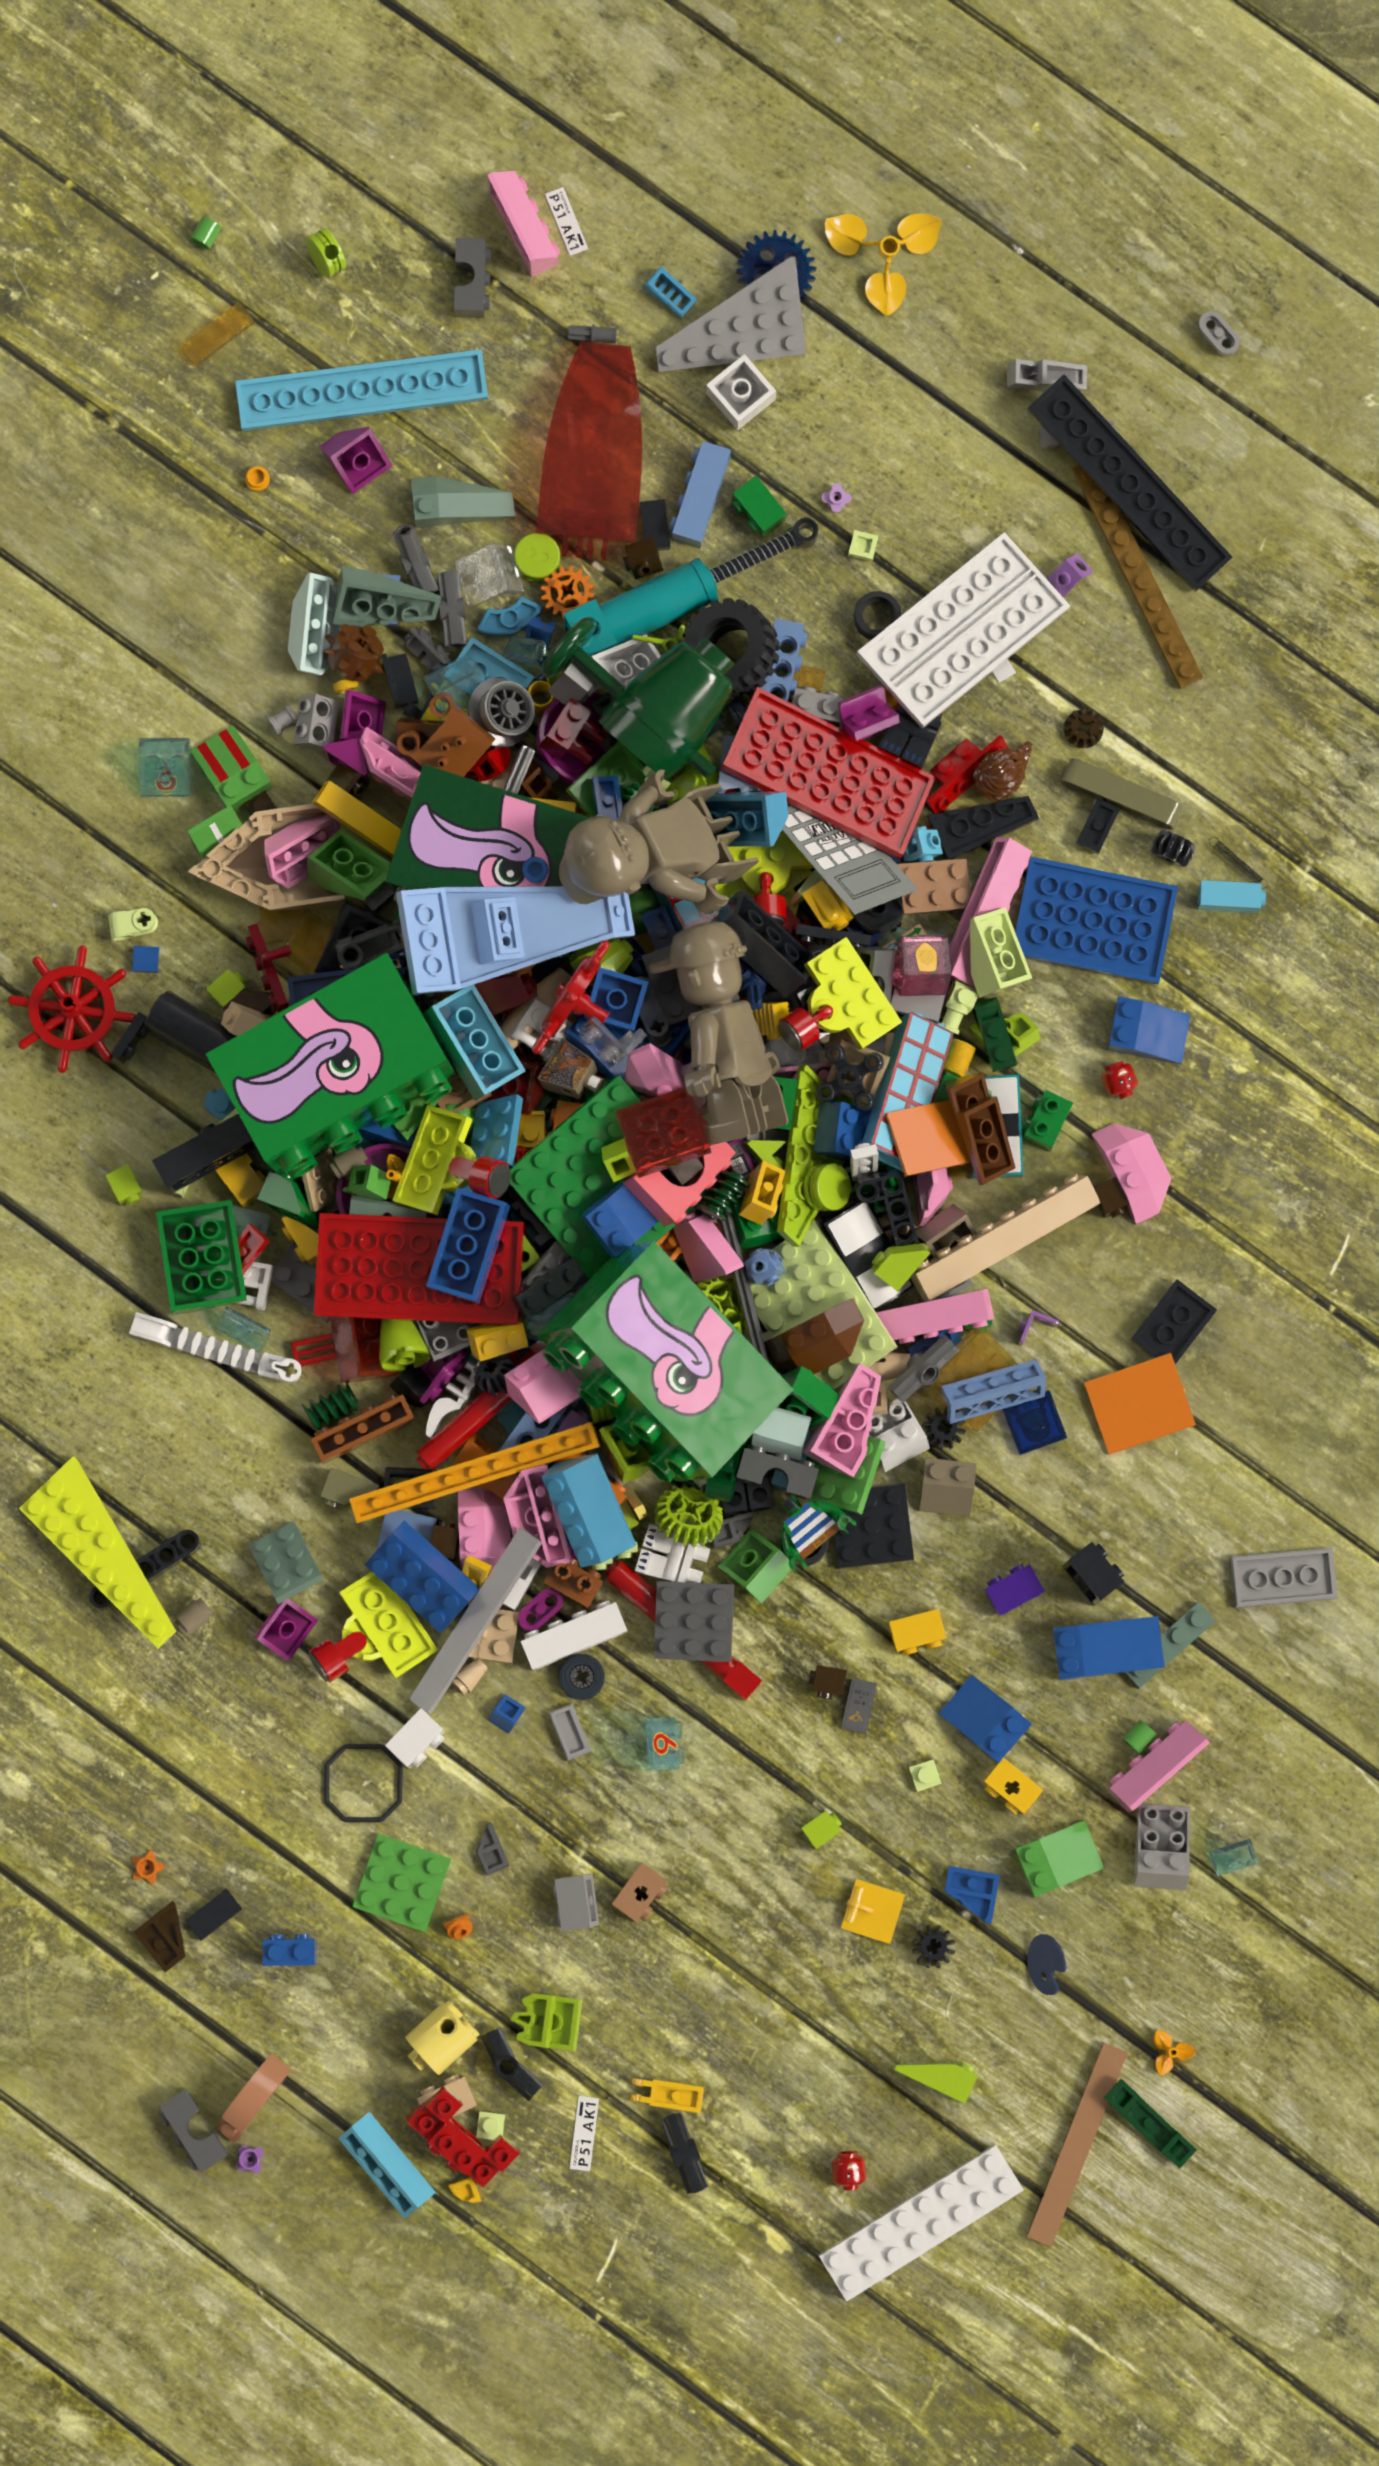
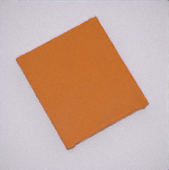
M950 1100L885 1114L905 1177L971 1162Z

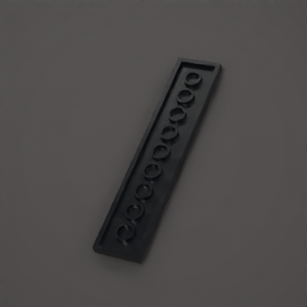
M1065 374L1027 408L1033 417L1195 592L1233 558Z

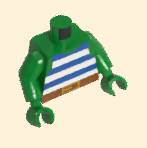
M793 1495L781 1504L790 1515L782 1523L784 1527L781 1530L782 1546L789 1560V1567L795 1574H798L795 1570L798 1564H802L806 1569L807 1564L803 1559L840 1529L848 1534L849 1531L846 1530V1525L849 1522L856 1525V1521L847 1516L835 1504L823 1500H816L814 1502L810 1500L802 1506Z

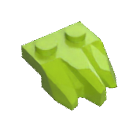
M536 1993L523 1998L522 2003L527 2007V2012H514L511 2021L524 2027V2032L518 2033L515 2040L529 2046L576 2051L583 1999Z

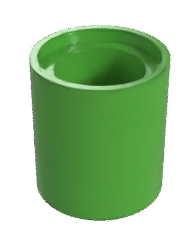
M202 217L190 240L197 246L210 250L221 230V226L207 217Z
M1139 1720L1125 1735L1123 1741L1135 1752L1141 1754L1157 1734L1143 1721Z

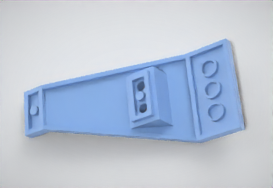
M440 887L396 892L412 995L462 989L603 940L635 935L629 895L626 892L618 896H607L590 904H579L573 901L566 893L564 887Z

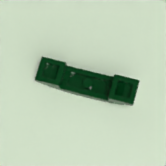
M1120 2079L1103 2097L1179 2169L1197 2151L1189 2141L1166 2122L1124 2080Z

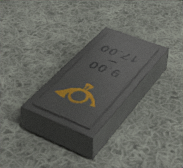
M855 1678L851 1679L841 1729L866 1734L877 1683Z

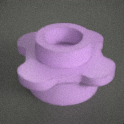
M835 483L830 491L822 494V501L827 503L832 512L838 513L845 504L851 502V495L843 491L841 484Z

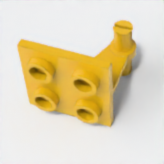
M856 1879L850 1900L847 1901L848 1906L841 1929L890 1944L905 1894Z

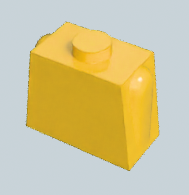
M821 880L802 893L824 928L841 930L849 924L848 922L854 919L848 906L826 881Z

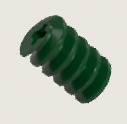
M729 1167L727 1168L728 1172L721 1171L720 1177L722 1180L717 1179L714 1183L717 1189H708L711 1197L704 1196L702 1198L705 1205L698 1204L696 1206V1209L701 1214L717 1224L718 1219L727 1220L723 1214L724 1211L733 1212L729 1203L738 1205L739 1202L734 1196L745 1195L740 1189L741 1186L750 1188L746 1179Z
M345 1380L346 1389L342 1388L339 1384L336 1385L337 1394L330 1389L327 1390V1399L319 1394L318 1404L310 1399L309 1409L304 1404H301L312 1425L318 1430L322 1429V1421L328 1426L331 1425V1416L339 1421V1412L349 1416L348 1407L358 1411V1401L347 1380Z

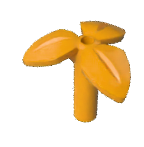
M389 1154L387 1157L388 1171L386 1177L391 1180L387 1198L394 1197L405 1167L404 1161L393 1154Z
M1156 2030L1153 2039L1154 2045L1157 2049L1165 2051V2054L1156 2057L1155 2060L1156 2072L1162 2076L1169 2073L1173 2068L1172 2058H1177L1180 2061L1188 2060L1195 2055L1196 2049L1185 2042H1180L1175 2047H1171L1172 2037L1163 2030Z

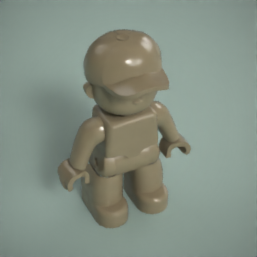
M659 770L647 778L646 782L640 786L639 792L626 803L621 811L620 820L596 815L579 822L570 831L564 856L559 867V876L566 893L573 901L579 904H590L607 896H618L624 892L633 894L640 889V884H650L656 892L692 902L701 913L710 915L714 911L721 910L730 899L725 895L717 893L713 887L717 884L736 881L756 865L759 860L756 857L734 861L727 846L740 836L739 831L717 835L733 821L731 816L713 820L705 804L711 796L722 788L720 784L694 789L669 807L648 813L652 805H665L675 796L673 791L666 792L662 788L661 782L663 781L665 770ZM699 878L708 881L702 884L692 879Z
M718 921L703 922L681 930L673 936L670 945V957L649 964L650 973L654 974L676 969L683 999L689 1004L702 1006L703 1009L691 1013L688 1017L691 1036L692 1069L696 1071L687 1073L685 1085L688 1094L691 1096L701 1097L707 1095L711 1123L703 1125L700 1129L704 1147L744 1138L788 1124V1116L781 1089L773 1077V1074L780 1069L778 1058L773 1052H765L763 1038L758 1024L753 1017L749 1002L746 1000L732 1002V998L738 994L742 986V973L738 957L745 956L744 953L747 951V948L742 945L739 936L731 927L724 922Z

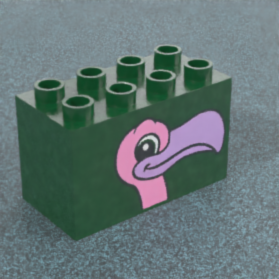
M423 764L385 882L395 892L394 902H397L396 892L404 890L440 887H563L560 881L559 867L564 856L569 833L579 822L590 817ZM530 857H540L548 865V875L540 883H531L523 875V864ZM574 951L559 955L555 958L570 962L568 956H570Z

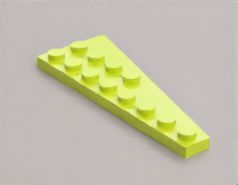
M73 1456L19 1509L159 1649L176 1632V1629L79 1461Z

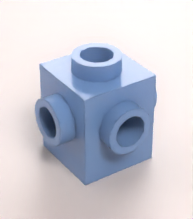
M759 1248L749 1255V1260L744 1262L747 1268L746 1275L752 1283L770 1286L776 1283L782 1274L787 1272L782 1265V1258L774 1250Z

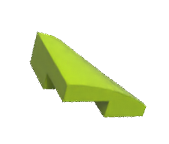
M1023 1012L1004 1019L1015 1057L1041 1039L1039 1028ZM977 1023L972 1024L970 1031L985 1049Z

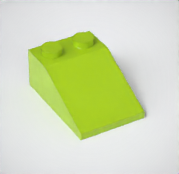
M959 2061L958 2065L953 2063L894 2064L892 2067L893 2070L964 2104L978 2077L977 2074L973 2073L974 2067Z

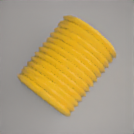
M535 681L528 688L531 697L536 692H545L551 697L546 704L534 703L535 715H543L545 710L554 701V696L548 692L551 684L546 681Z
M952 1039L942 1072L945 1073L948 1070L960 1077H964L976 1051L975 1047L964 1041Z

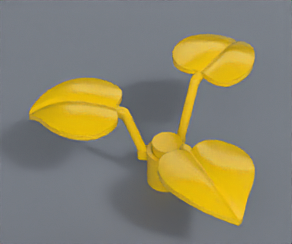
M843 214L825 220V233L832 248L841 255H855L860 245L878 247L879 255L886 259L884 274L875 273L868 279L865 285V294L875 308L883 315L888 316L899 308L906 294V282L900 273L889 274L891 259L898 253L900 245L905 243L908 251L913 254L922 255L931 251L937 242L942 219L930 214L909 215L902 219L897 227V233L902 240L894 236H886L882 241L865 242L862 241L867 235L865 222L854 214Z

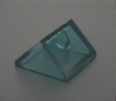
M466 655L425 676L424 680L433 696L441 692H447L454 698L455 704L464 712H467L471 693L476 686L485 681L482 669ZM436 700L442 711L448 709V703L445 700Z

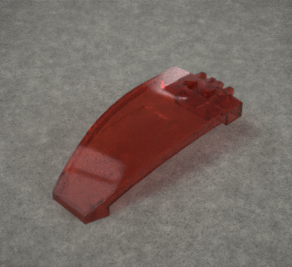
M580 342L563 381L548 432L541 474L536 533L563 537L562 556L566 557L569 551V538L578 539L576 558H582L583 539L588 540L587 559H592L593 540L603 541L600 556L601 560H606L608 542H636L642 476L640 398L630 346Z

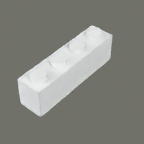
M608 1600L596 1605V1611L587 1614L586 1610L573 1614V1620L564 1624L562 1620L548 1625L549 1630L539 1633L537 1629L525 1634V1640H522L521 1644L532 1671L627 1633V1628L616 1602L611 1604Z

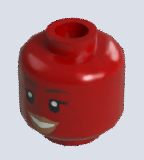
M1122 1060L1104 1068L1105 1072L1101 1075V1079L1109 1096L1118 1095L1120 1100L1133 1095L1132 1089L1138 1086V1080L1131 1064H1124Z
M857 2151L838 2152L837 2157L832 2160L834 2183L843 2186L845 2191L858 2189V2185L866 2180L864 2157L858 2155Z

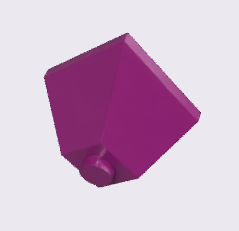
M370 427L338 432L319 446L330 466L352 494L393 466Z

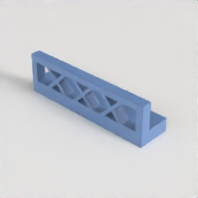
M1037 1359L944 1385L941 1388V1393L948 1405L947 1419L952 1424L1045 1397L1046 1376ZM1037 1387L1036 1390L1027 1392L1029 1389ZM989 1401L985 1405H981L983 1402ZM966 1407L963 1411L955 1413L957 1409Z

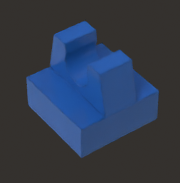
M539 616L531 618L524 641L547 650L551 643L555 623L550 622L548 625L541 622V617Z

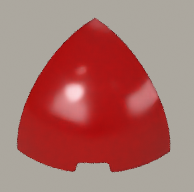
M491 745L464 777L476 779L478 782L497 777L509 766V747H495Z

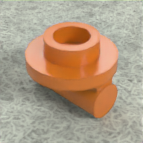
M467 1913L443 1923L449 1937L452 1939H463L472 1931V1923Z

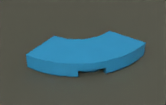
M520 596L517 602L507 609L495 610L487 608L477 632L496 637L516 634L528 627L531 618L541 614L543 606Z

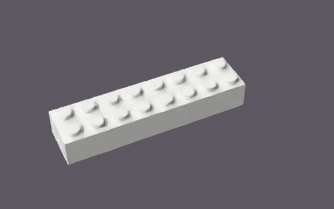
M994 2144L819 2254V2257L845 2300L849 2301L1024 2191L1000 2150Z

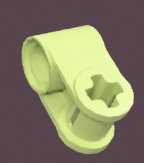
M147 908L118 911L107 915L113 941L151 934L158 927L157 917ZM144 916H147L150 921L144 927L140 922L144 920Z

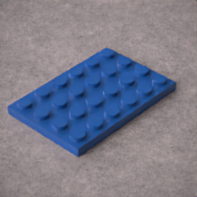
M1030 856L1015 929L1023 955L1028 959L1159 985L1178 886Z

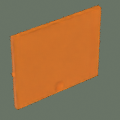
M1171 1353L1084 1382L1095 1413V1421L1099 1424L1109 1455L1196 1425L1185 1395V1387L1182 1386Z

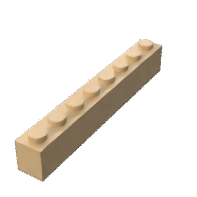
M1073 1174L1065 1178L1063 1185L1059 1187L1052 1186L1044 1190L1042 1197L1036 1200L1031 1198L1023 1202L1021 1209L1015 1212L1010 1210L1002 1214L1000 1221L994 1224L990 1222L981 1226L977 1234L973 1236L970 1234L957 1240L958 1244L952 1248L945 1247L935 1253L936 1257L929 1261L925 1259L911 1275V1279L921 1298L928 1301L936 1298L1100 1204L1101 1202L1088 1176Z

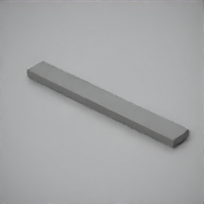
M520 1527L409 1698L425 1712L432 1714L542 1544L539 1539L524 1528Z

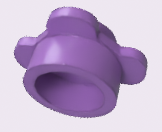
M246 2145L241 2146L238 2150L240 2157L236 2164L239 2171H244L245 2169L252 2170L253 2173L260 2172L262 2169L260 2164L261 2157L264 2155L263 2149L260 2147L252 2149ZM248 2157H252L253 2160L249 2162Z

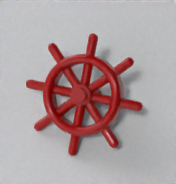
M607 940L601 941L592 956L585 957L581 961L567 984L562 982L554 993L557 999L540 1025L542 1032L532 1046L533 1053L539 1054L551 1037L554 1038L571 1011L576 1015H585L599 1024L600 1027L608 1017L610 1012L605 1011L590 1001V995L584 992L600 968V961L610 947Z
M84 945L79 946L77 949L75 966H63L50 971L44 961L39 956H35L32 959V963L42 978L35 985L30 998L11 995L7 999L10 1005L29 1008V1018L34 1028V1031L18 1042V1047L26 1049L41 1038L49 1046L60 1050L57 1067L60 1073L67 1071L70 1052H80L92 1047L96 1049L105 1062H110L113 1056L102 1040L111 1030L114 1020L131 1023L136 1016L134 1013L116 1011L115 999L110 989L125 978L127 972L124 969H119L104 980L96 972L85 968L87 948ZM72 978L70 994L66 993L58 981ZM82 979L95 986L80 997ZM51 988L60 1002L42 1000L46 991ZM102 994L104 1009L86 1006ZM40 1009L59 1012L44 1024L42 1023ZM84 1016L102 1018V1021L94 1030ZM65 1021L62 1039L50 1033L52 1029ZM75 1022L86 1037L72 1040Z

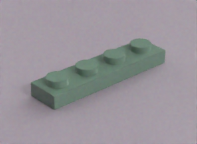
M1200 1602L1194 1605L1161 1635L1165 1666L1216 1622ZM1162 1668L1126 1672L1125 1674L1139 1689Z

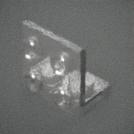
M492 543L455 561L468 607L473 608L502 593L517 595L524 591L510 545Z
M595 1016L577 1029L582 1041L592 1046L598 1052L599 1058L611 1066L625 1058L647 1036L639 1028L634 1033L629 1030L624 1036L617 1039Z

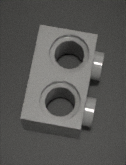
M319 694L300 696L293 744L320 752L324 751L323 747L326 744L333 743L339 701Z

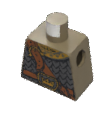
M561 1038L537 1078L543 1089L580 1099L586 1089L594 1092L599 1091L604 1083V1079L595 1075L597 1072L595 1062L563 1038Z

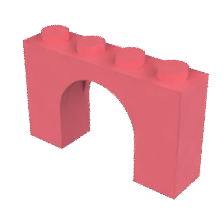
M693 1109L683 1113L672 1125L684 1134L686 1143L699 1155L700 1162L704 1166L691 1178L688 1185L680 1187L672 1184L650 1161L638 1165L637 1173L628 1176L623 1182L664 1227L672 1223L677 1225L686 1217L685 1211L688 1207H693L702 1198L700 1193L704 1189H709L716 1182L715 1176L719 1171H724L731 1165L730 1159L736 1153L727 1142L704 1147L700 1129L703 1125L709 1123L701 1115H697Z

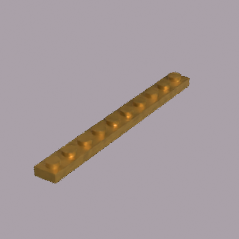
M1079 465L1073 467L1072 472L1179 689L1202 680L1203 675L1122 512Z

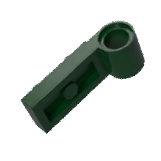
M993 997L975 1002L972 1009L977 1025H979L992 1072L1017 1066V1060L998 998Z
M746 1441L713 1477L708 1478L705 1490L706 1498L726 1502L732 1501L735 1480Z

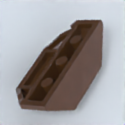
M851 1298L765 1341L764 1344L776 1366L788 1371L803 1366L814 1375L852 1356L865 1320L854 1298Z

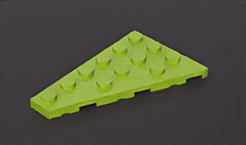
M807 1064L799 1065L797 1069V1088L792 1125L789 1132L777 1232L792 1247L800 1246L818 1213V1210L813 1209L808 1204L804 1195L803 1184L807 1172L817 1164L834 1163L843 1167L845 1161L813 1152L820 1103H822L817 1098L816 1090L824 1082ZM827 1087L824 1088L823 1094L828 1097L830 1090ZM836 1096L831 1102H840L841 1100Z

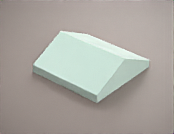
M776 1408L753 1433L752 1445L764 1448L767 1452L774 1454L776 1452L790 1456L791 1459L800 1461L811 1417Z

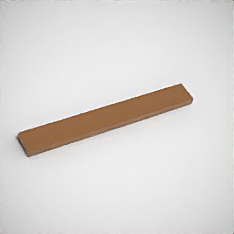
M1103 2042L1026 2237L1047 2246H1052L1108 2102L1103 2097L1116 2084L1128 2052Z

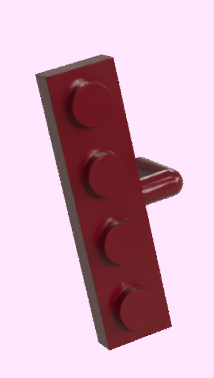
M256 923L248 926L249 936L245 937L250 952L255 951L256 956L253 957L257 971L262 970L264 976L261 977L264 990H270L272 995L268 997L273 1011L277 1010L280 1013L289 1008L272 961L292 955L290 945L268 951Z

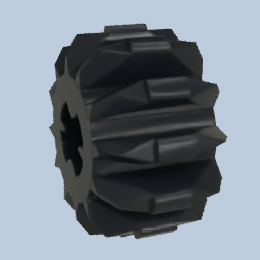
M1163 830L1155 837L1151 851L1156 857L1170 864L1185 867L1192 860L1196 846L1190 840L1178 834Z
M507 1354L483 1361L478 1360L479 1366L473 1369L475 1383L486 1394L490 1393L496 1396L499 1391L505 1394L507 1387L504 1375L516 1368V1364L511 1361L512 1359Z
M938 1407L935 1408L936 1417L930 1413L926 1416L932 1423L924 1422L922 1425L923 1428L931 1429L925 1432L927 1438L933 1436L929 1445L933 1446L936 1441H939V1450L943 1449L944 1442L947 1443L949 1449H953L952 1440L958 1444L962 1441L956 1434L963 1435L966 1432L965 1429L957 1427L965 1423L964 1420L952 1424L949 1423L947 1419L948 1407H945L943 1415ZM943 1422L945 1426H950L951 1429L947 1431L949 1434L945 1435L943 1431H938L937 1428L941 1425L939 1423Z
M927 1925L928 1935H925L922 1930H918V1935L923 1939H912V1943L920 1945V1948L912 1949V1953H922L916 1960L918 1963L922 1962L925 1957L928 1958L925 1964L926 1968H930L932 1960H934L936 1968H940L939 1958L948 1964L950 1960L944 1954H955V1950L947 1949V1945L955 1944V1940H945L950 1935L949 1930L945 1931L942 1936L939 1935L941 1931L940 1925L936 1926L935 1933L932 1932L931 1925ZM931 1939H935V1943H940V1948H937L936 1954H931L932 1950L929 1952L927 1950V1945H930Z

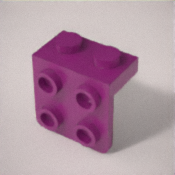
M464 1348L435 1362L430 1353V1360L421 1365L420 1368L429 1377L431 1385L419 1401L423 1404L429 1399L434 1401L442 1391H447L445 1387L449 1382L453 1384L454 1380L452 1377L454 1374L458 1375L466 1365L464 1360L470 1352Z

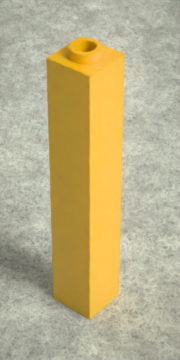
M325 782L312 801V804L393 858L402 830L333 782Z

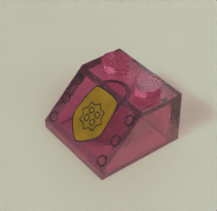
M947 936L899 937L892 982L899 996L946 995L951 978Z

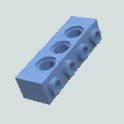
M775 618L773 627L777 632L778 636L776 639L780 642V647L783 644H790L794 650L791 653H783L781 650L776 651L779 655V661L777 664H773V668L775 670L785 668L788 671V675L778 677L774 671L772 677L768 675L765 678L767 683L761 689L769 693L778 691L783 695L782 699L788 702L789 696L794 695L798 681L793 680L795 671L800 672L803 657L798 655L800 647L805 648L808 633L804 632L805 624Z
M580 1396L548 1418L550 1423L545 1429L537 1428L535 1420L526 1412L499 1451L520 1445L521 1440L525 1437L535 1440L551 1435L556 1427L559 1428L567 1417L566 1412L571 1406L575 1408L582 1397Z

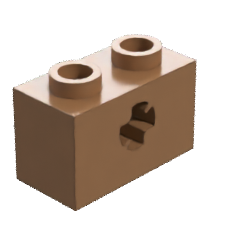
M641 1862L612 1905L636 1923L639 1919L645 1921L653 1910L649 1906L653 1899L657 1898L660 1900L668 1889L664 1885L667 1880ZM641 1886L648 1889L646 1894L649 1897L645 1901L643 1898L642 1901L635 1899L637 1894L634 1891L637 1887L640 1890Z

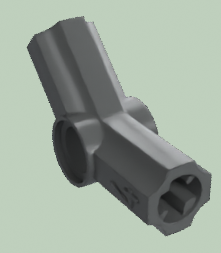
M404 524L397 527L393 535L401 554L399 555L401 564L406 575L410 577L412 585L434 594L438 593V587L429 568L430 563L423 547L420 546L413 525Z

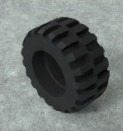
M724 598L723 603H720L718 600L710 602V607L706 608L703 606L698 610L700 613L696 617L691 616L688 620L690 625L688 628L685 627L683 632L685 639L680 642H687L696 648L703 638L706 637L715 645L719 638L734 630L746 631L748 633L746 652L726 676L733 683L731 696L734 699L742 698L743 693L751 695L755 691L754 688L758 685L762 688L767 683L765 678L768 675L772 677L775 671L773 664H777L779 661V655L776 651L780 650V642L776 639L778 636L777 632L771 625V622L755 606L749 605L746 601L738 599L735 602L732 598Z

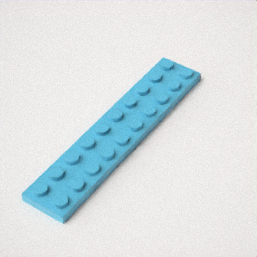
M482 349L235 381L242 431L488 400Z

